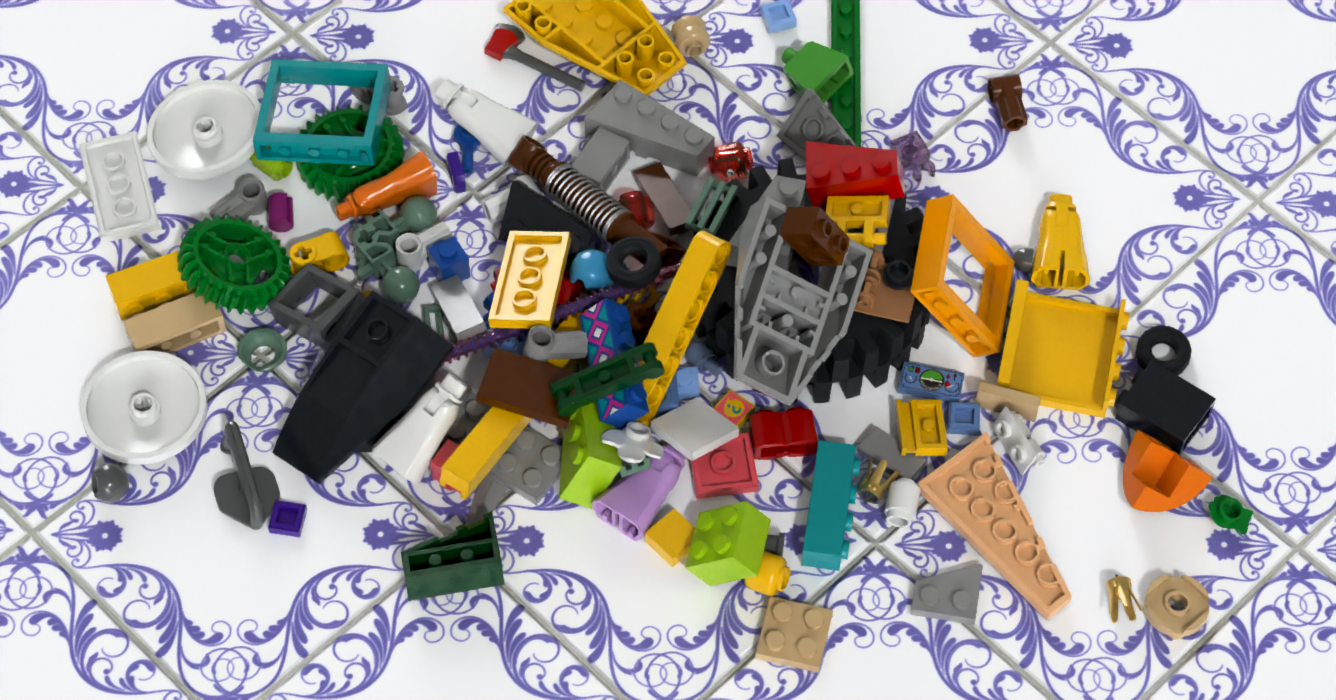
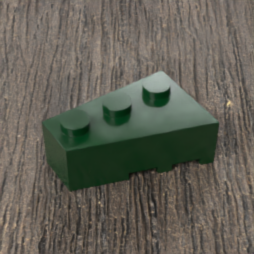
M492 511L484 514L483 519L469 526H466L464 523L456 527V532L440 539L438 536H435L401 552L408 601L504 585L502 561Z

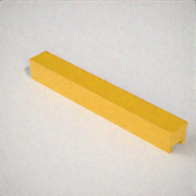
M580 310L569 314L555 331H582L580 315L584 311ZM549 359L547 364L572 371L578 364L579 359ZM492 406L441 468L439 485L443 487L447 484L460 491L461 498L466 500L532 418Z

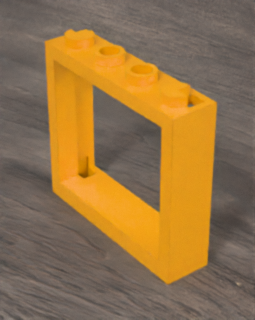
M954 194L930 199L926 202L910 292L974 358L1001 352L1015 261ZM952 234L985 269L977 315L944 281Z

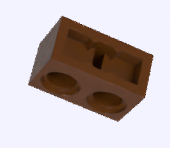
M788 207L779 233L810 266H842L845 253L849 248L850 238L821 207Z

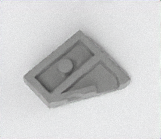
M976 564L915 580L910 615L975 625L983 564Z

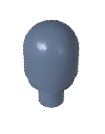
M694 341L688 345L685 357L692 366H697L698 370L702 372L708 370L715 377L723 371V367L716 362L717 356L706 344Z

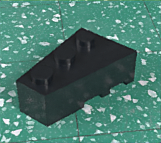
M521 180L512 181L498 240L507 242L510 231L570 232L571 243L567 258L574 260L578 253L587 249H595L598 234L593 229L588 228L579 218L574 217L568 211L551 202L547 197L537 193Z

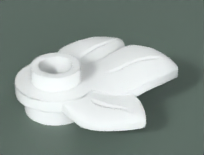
M629 422L622 430L610 429L601 438L604 444L618 448L617 455L628 463H640L646 456L661 459L664 453L663 447L652 440L650 435L651 429L640 422Z

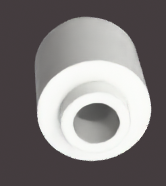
M899 478L897 481L890 483L884 513L887 516V523L892 526L906 528L916 518L921 489L913 480Z

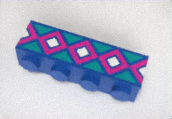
M605 298L580 315L582 331L587 334L588 339L587 356L590 367L635 347L636 342L632 333L630 313L626 306ZM643 381L597 400L600 421L623 429L629 422H635L647 414L649 409Z

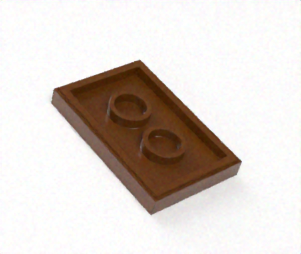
M494 347L479 387L476 401L567 429L571 416L561 417L556 408L558 401L553 398L550 386L554 382L576 372ZM576 389L571 391L569 396L576 394Z

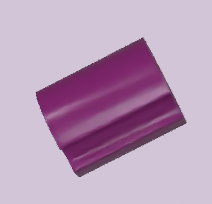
M278 192L268 197V226L272 231L287 232L294 227L293 197H288L287 193Z

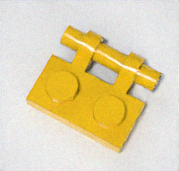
M889 195L827 197L826 214L851 240L867 248L887 244V233H875V228H888L890 212ZM848 228H864L863 233H847Z

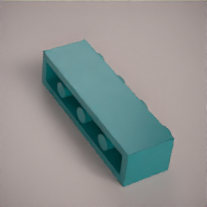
M821 440L818 442L801 566L840 571L841 559L848 560L850 541L844 540L845 531L851 532L854 513L848 512L849 503L855 504L857 485H852L851 483L852 476L859 477L861 458L855 457L856 445Z

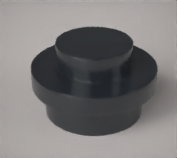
M894 260L884 268L882 277L884 283L889 288L904 290L911 286L914 272L907 262Z

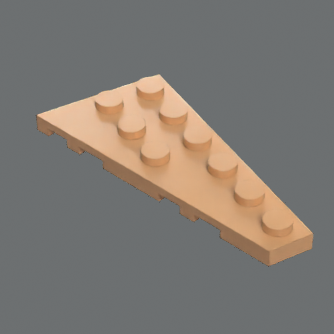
M987 431L917 483V486L921 489L920 494L1046 620H1049L1071 602L1072 595L1056 564L1052 563L1045 549L1046 545L1042 537L1038 536L1033 526V520L1013 481L1009 480L999 454L996 455Z

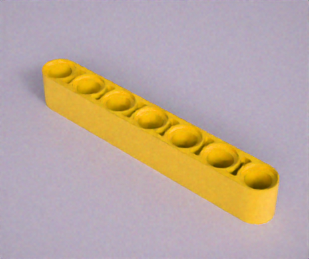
M700 231L693 237L644 343L652 342L655 344L658 352L656 358L662 362L665 371L659 378L643 380L649 412L635 422L643 423L649 428L731 254L732 248L729 242L706 231ZM640 361L639 364L643 365L645 364V362Z

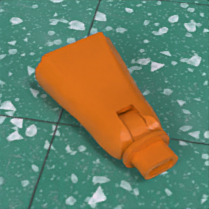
M421 150L389 174L357 187L345 197L344 202L335 206V213L339 221L341 222L350 217L356 220L359 216L373 215L377 213V208L384 210L401 204L415 195L426 197L437 195V176L433 166Z

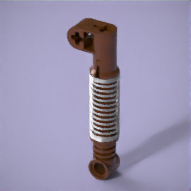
M522 135L507 159L513 167L530 175L539 182L545 194L556 200L563 208L565 207L574 217L579 218L588 228L593 229L606 242L614 245L619 240L630 236H641L651 240L656 244L662 258L659 275L672 276L687 252L682 245L665 235L653 233L645 229L640 223L636 222L635 215L613 199V197L599 188V186L565 161L559 162L547 152V148L527 135ZM631 255L641 264H645L646 259L642 255Z

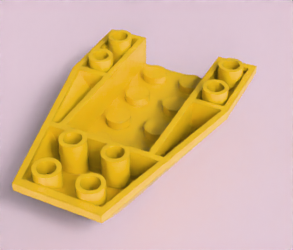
M513 0L503 8V13L542 46L614 84L622 80L647 96L651 95L687 65L684 57L642 0Z

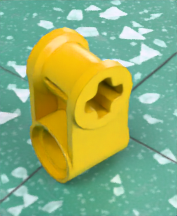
M332 231L303 242H298L290 248L289 252L290 260L292 261L291 273L293 277L307 263L329 273L343 269L350 262V257L339 234Z

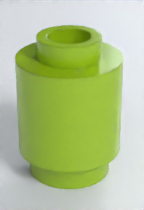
M256 152L249 158L254 167L274 181L288 177L293 169L292 161L257 160Z

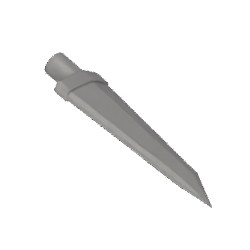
M488 473L478 485L465 522L466 526L482 520L483 515L491 511L493 513L507 489L509 490V487L496 476Z

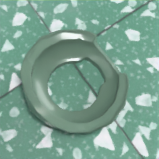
M258 328L248 332L240 339L237 353L239 359L250 369L257 372H269L284 362L287 354V343L276 330ZM263 346L272 348L275 352V358L272 362L263 367H258L251 363L252 353L257 348Z

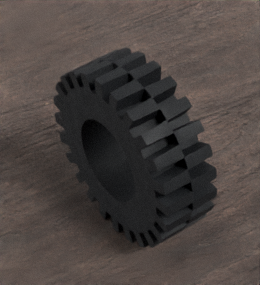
M793 158L778 160V176L806 180V174L797 175ZM763 165L749 170L748 189L736 178L726 184L729 187L732 184L738 186V191L715 234L716 237L729 242L746 219L750 206L760 199L772 182ZM806 189L804 207H813ZM905 193V197L895 200L883 257L885 263L903 260L912 269H915L924 216L918 207L905 211L907 197ZM718 200L705 228L709 229L723 201ZM725 266L695 333L698 339L706 336V345L717 356L716 361L726 356V373L734 379L735 279L737 267ZM916 297L909 323L854 311L847 333L831 350L832 353L821 363L807 384L813 386L814 403L829 402L832 383L839 382L846 399L860 395L863 375L875 388L886 383L890 365L901 371L904 361L909 362L911 347L917 350L924 339L925 326L929 323L930 312ZM752 388V390H754V391H756V392H758V393L764 394V393H762V392H760V391H758V390Z

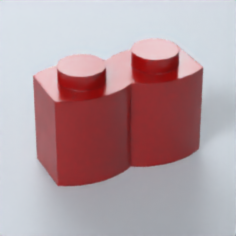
M792 407L782 413L765 409L750 415L749 430L754 459L772 460L784 456L800 457L816 453L818 440L811 409Z

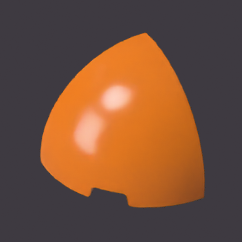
M1137 430L1130 443L1124 462L1123 489L1125 497L1132 508L1145 512H1163L1175 509L1192 500L1209 484L1213 476L1190 459L1171 450L1168 445Z

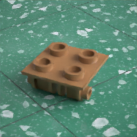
M873 250L854 311L909 323L915 301V296L910 292L911 286L904 290L889 288L884 283L882 277L883 270L889 263H885L882 252Z

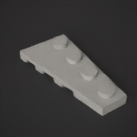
M813 88L806 89L776 135L805 160V141L856 146Z

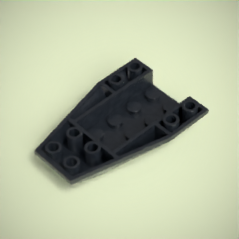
M361 290L325 338L282 427L272 453L316 483L321 484L420 395L452 352L454 346L419 318L377 292Z

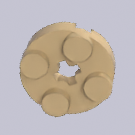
M1172 574L1160 576L1149 586L1143 605V613L1156 630L1168 635L1171 639L1180 640L1184 636H1190L1198 632L1206 623L1210 610L1209 596L1204 586L1196 579L1186 575L1171 577ZM1172 600L1175 603L1183 602L1182 611L1172 609L1169 601Z

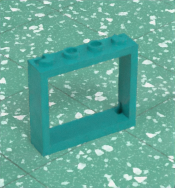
M272 59L253 137L257 160L375 166L391 88L388 64ZM281 83L374 87L364 137L270 132Z

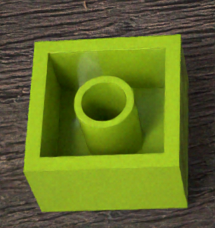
M747 501L699 512L685 568L709 586L758 576L771 519Z

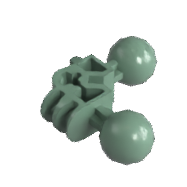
M415 195L405 200L401 205L400 215L393 220H390L380 208H377V217L368 214L364 216V225L357 222L353 223L355 231L353 243L358 261L357 279L364 281L372 275L376 279L382 276V291L385 297L395 304L411 302L419 292L420 280L417 274L408 267L398 266L394 252L396 251L395 242L400 235L408 230L418 233L435 223L437 209L434 203L426 196Z

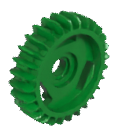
M348 104L347 109L340 110L339 106L336 105V110L332 113L325 109V116L321 117L315 114V123L307 121V130L301 129L300 134L364 137V134L359 131L365 132L370 108L367 111H363L361 104L357 109H352L351 105ZM386 118L383 122L375 166L296 162L297 170L300 173L302 182H306L309 190L315 188L317 196L325 192L327 201L335 196L337 202L340 203L342 198H345L357 187L389 174L404 163L403 138L399 134L397 125H393L391 118Z
M227 214L224 220H222L218 215H215L212 220L205 217L202 223L196 222L193 228H189L179 247L177 270L182 272L181 280L188 281L187 289H195V297L203 296L205 304L211 301L216 304V310L223 306L227 308L228 313L232 309H237L241 315L244 309H247L250 314H253L256 308L263 311L268 306V303L287 285L291 270L289 266L290 258L285 256L286 248L279 247L280 239H272V231L267 233L262 231L263 225L256 227L252 225V220L248 223L243 222L240 216L236 220H231ZM236 255L243 260V263H235L230 260L229 256ZM262 270L268 272V280L254 285Z

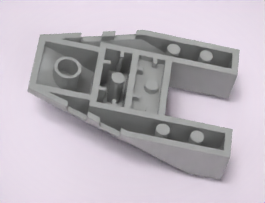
M766 196L750 206L740 235L735 279L734 379L789 406L812 379L814 372L821 363L829 357L834 346L847 333L873 250L850 239L849 248L845 253L842 266H823L817 286L776 266L775 263L783 242V238L779 233L788 207Z

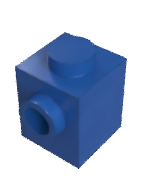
M455 236L439 240L427 248L429 267L438 282L457 274L461 281L470 278L469 257Z

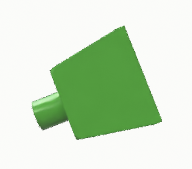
M813 41L807 42L799 51L788 47L781 56V61L785 63L783 71L790 86L801 97L807 88H813L823 103L854 74L846 54Z

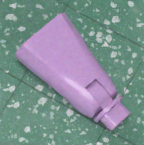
M668 443L662 446L664 453L661 459L649 457L651 464L649 469L622 477L592 502L593 510L599 519L613 527H616L619 523V530L634 541L642 539L663 502L675 487L681 470L685 467L684 460L687 457Z

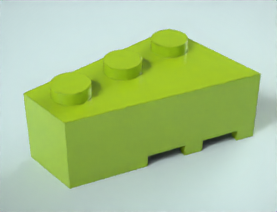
M596 401L577 409L571 415L567 429L564 428L559 499L591 509L593 508L592 502L607 489L622 468L621 459L617 455L618 448L604 444L601 441L602 435L610 429L617 430V428L600 421Z

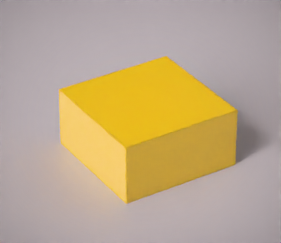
M674 508L645 532V542L671 567H674L689 554L695 527Z

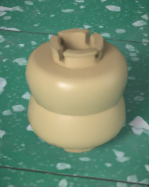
M684 15L672 25L671 34L675 40V46L682 56L698 57L708 49L711 40L705 21L701 17Z

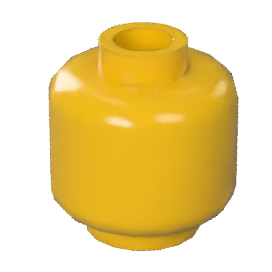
M764 551L758 576L744 579L745 586L764 595L774 596L779 591L783 592L787 587L791 568L787 567L784 557Z

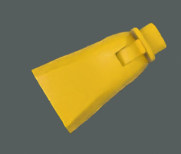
M1051 194L1049 196V203L1045 205L1031 273V282L1038 288L1082 290L1090 283L1081 220L1076 212L1077 207L1073 204L1072 196Z

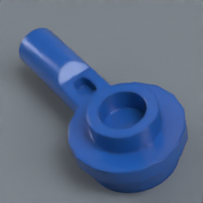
M458 125L454 130V139L460 146V150H462L461 164L464 174H471L473 172L474 151L477 150L480 142L466 129Z

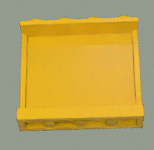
M1017 279L997 385L1041 397L1039 406L1105 418L1107 407H1114L1117 389H1113L1111 386L1112 381L1118 382L1121 363L1116 362L1117 355H1123L1126 338L1120 337L1121 330L1127 331L1130 312H1124L1126 299H1122L1120 308L1116 309L1027 292L1029 281Z

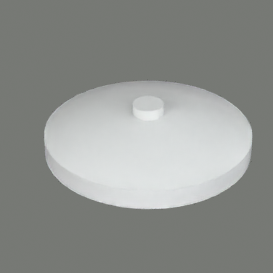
M205 80L184 86L166 97L153 112L147 127V142L150 151L161 168L177 177L208 179L226 174L246 162L255 152L253 137L261 108L260 103L250 90L231 81Z
M137 351L111 360L92 376L82 394L80 416L89 441L102 454L127 464H151L175 456L195 440L205 423L208 405L203 382L198 373L187 362L165 352Z

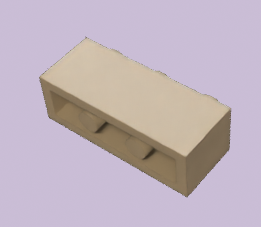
M193 291L188 296L173 302H165L155 309L135 314L131 318L124 320L123 324L134 352L160 351L171 354L226 332L223 314L220 308L216 310L215 303L210 301L205 304V298L203 296L196 298L195 291Z

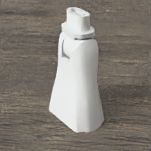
M449 79L435 93V96L444 102L443 107L448 110L454 121L472 134L504 166L509 164L507 159L522 135L532 138L539 124L533 119L495 102L484 94L472 88H464L462 83L456 85Z
M448 373L441 383L436 382L435 387L424 393L415 405L371 447L377 456L405 479L415 484H420L440 443L453 425L458 415V405H461L463 402L460 397L468 388L451 373Z

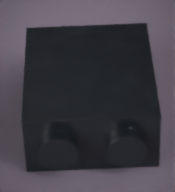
M1152 360L1145 370L1140 368L1136 372L1131 382L1133 384L1129 390L1123 389L1115 402V405L1118 406L1115 419L1136 432L1140 430L1154 437L1181 455L1210 417L1216 398Z

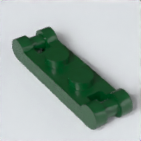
M652 342L641 344L554 382L550 386L553 398L558 401L556 408L561 417L571 416L577 409L643 380L656 379L662 376L665 371L662 362L656 358L658 352L655 344ZM640 361L645 362V364L636 367L635 363ZM576 389L577 393L569 396L570 392Z

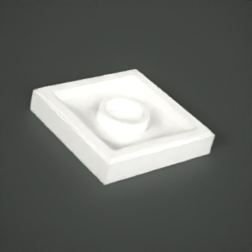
M698 397L652 420L650 425L652 432L691 461L739 436L738 426Z

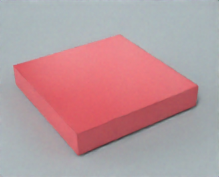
M749 432L739 433V436L694 461L690 460L696 499L759 491Z

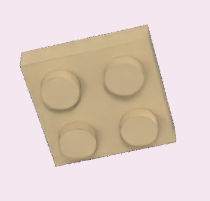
M770 596L755 659L819 673L833 617V610Z

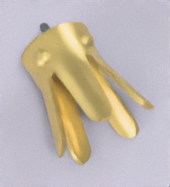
M870 458L866 477L860 483L857 491L859 496L865 500L863 502L864 505L867 502L879 504L880 500L883 499L884 491L900 473V471L893 472L880 485L887 466L885 459L881 460L877 468L871 472L873 460Z
M1118 574L1106 582L1107 593L1110 596L1109 614H1111L1112 622L1116 623L1118 621V602L1121 600L1129 620L1135 621L1136 614L1131 597L1140 611L1143 610L1132 592L1131 579L1126 576H1118Z

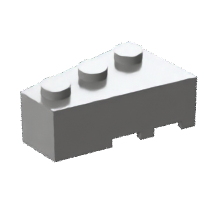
M776 175L759 200L768 196L787 207H804L806 180ZM745 220L729 241L732 249L726 266L737 267L740 235ZM784 239L775 265L789 271L794 249Z

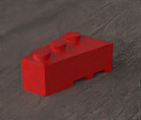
M805 141L806 189L813 207H821L823 210H826L828 196L889 195L890 199L905 197L904 171L897 150Z

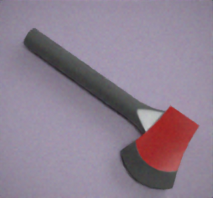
M497 24L492 38L485 47L486 55L500 62L503 58L520 62L580 92L584 89L585 81L518 49L517 46L525 41V35L521 29L511 24Z

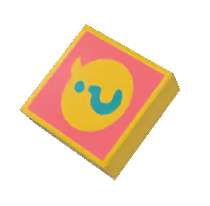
M730 389L713 409L740 428L750 415L755 412V405Z

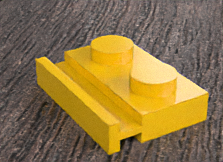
M896 399L895 413L901 456H906V453H915V456H946L948 445L941 400L910 399V402H901V399Z

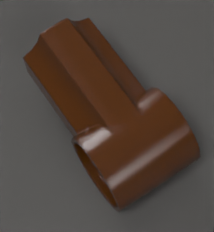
M1014 74L988 78L989 99L992 104H996L1002 128L1012 132L1026 126L1028 118L1022 101L1020 76Z

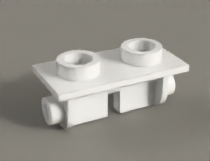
M1005 407L991 427L1020 474L1024 475L1032 464L1035 467L1042 466L1046 462L1044 458L1046 454L1041 450L1035 438L1027 439L1031 432L1023 421L1022 415Z

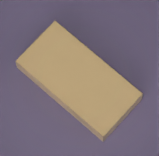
M980 381L975 403H979L980 408L1001 413L1005 407H1008L1010 411L1021 414L1024 420L1035 422L1041 397Z

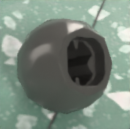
M105 463L92 471L91 482L95 498L101 502L113 503L126 495L129 489V477L121 466L114 463Z

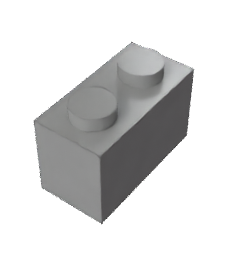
M599 126L593 136L589 135L587 137L583 150L578 156H574L569 164L606 192L630 159V140Z

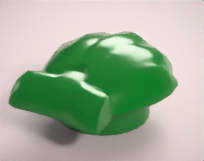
M1223 494L1214 497V501L1209 503L1208 509L1210 511L1209 515L1215 524L1226 529H1236V532L1239 534H1246L1253 511L1245 509L1238 500Z

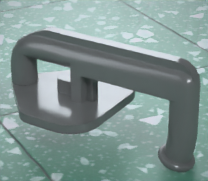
M229 421L224 428L220 450L225 454L232 455L236 472L224 474L217 478L214 483L213 493L221 513L253 530H259L272 512L275 500H279L280 490L275 475L271 470L265 467H251L239 425L235 421Z

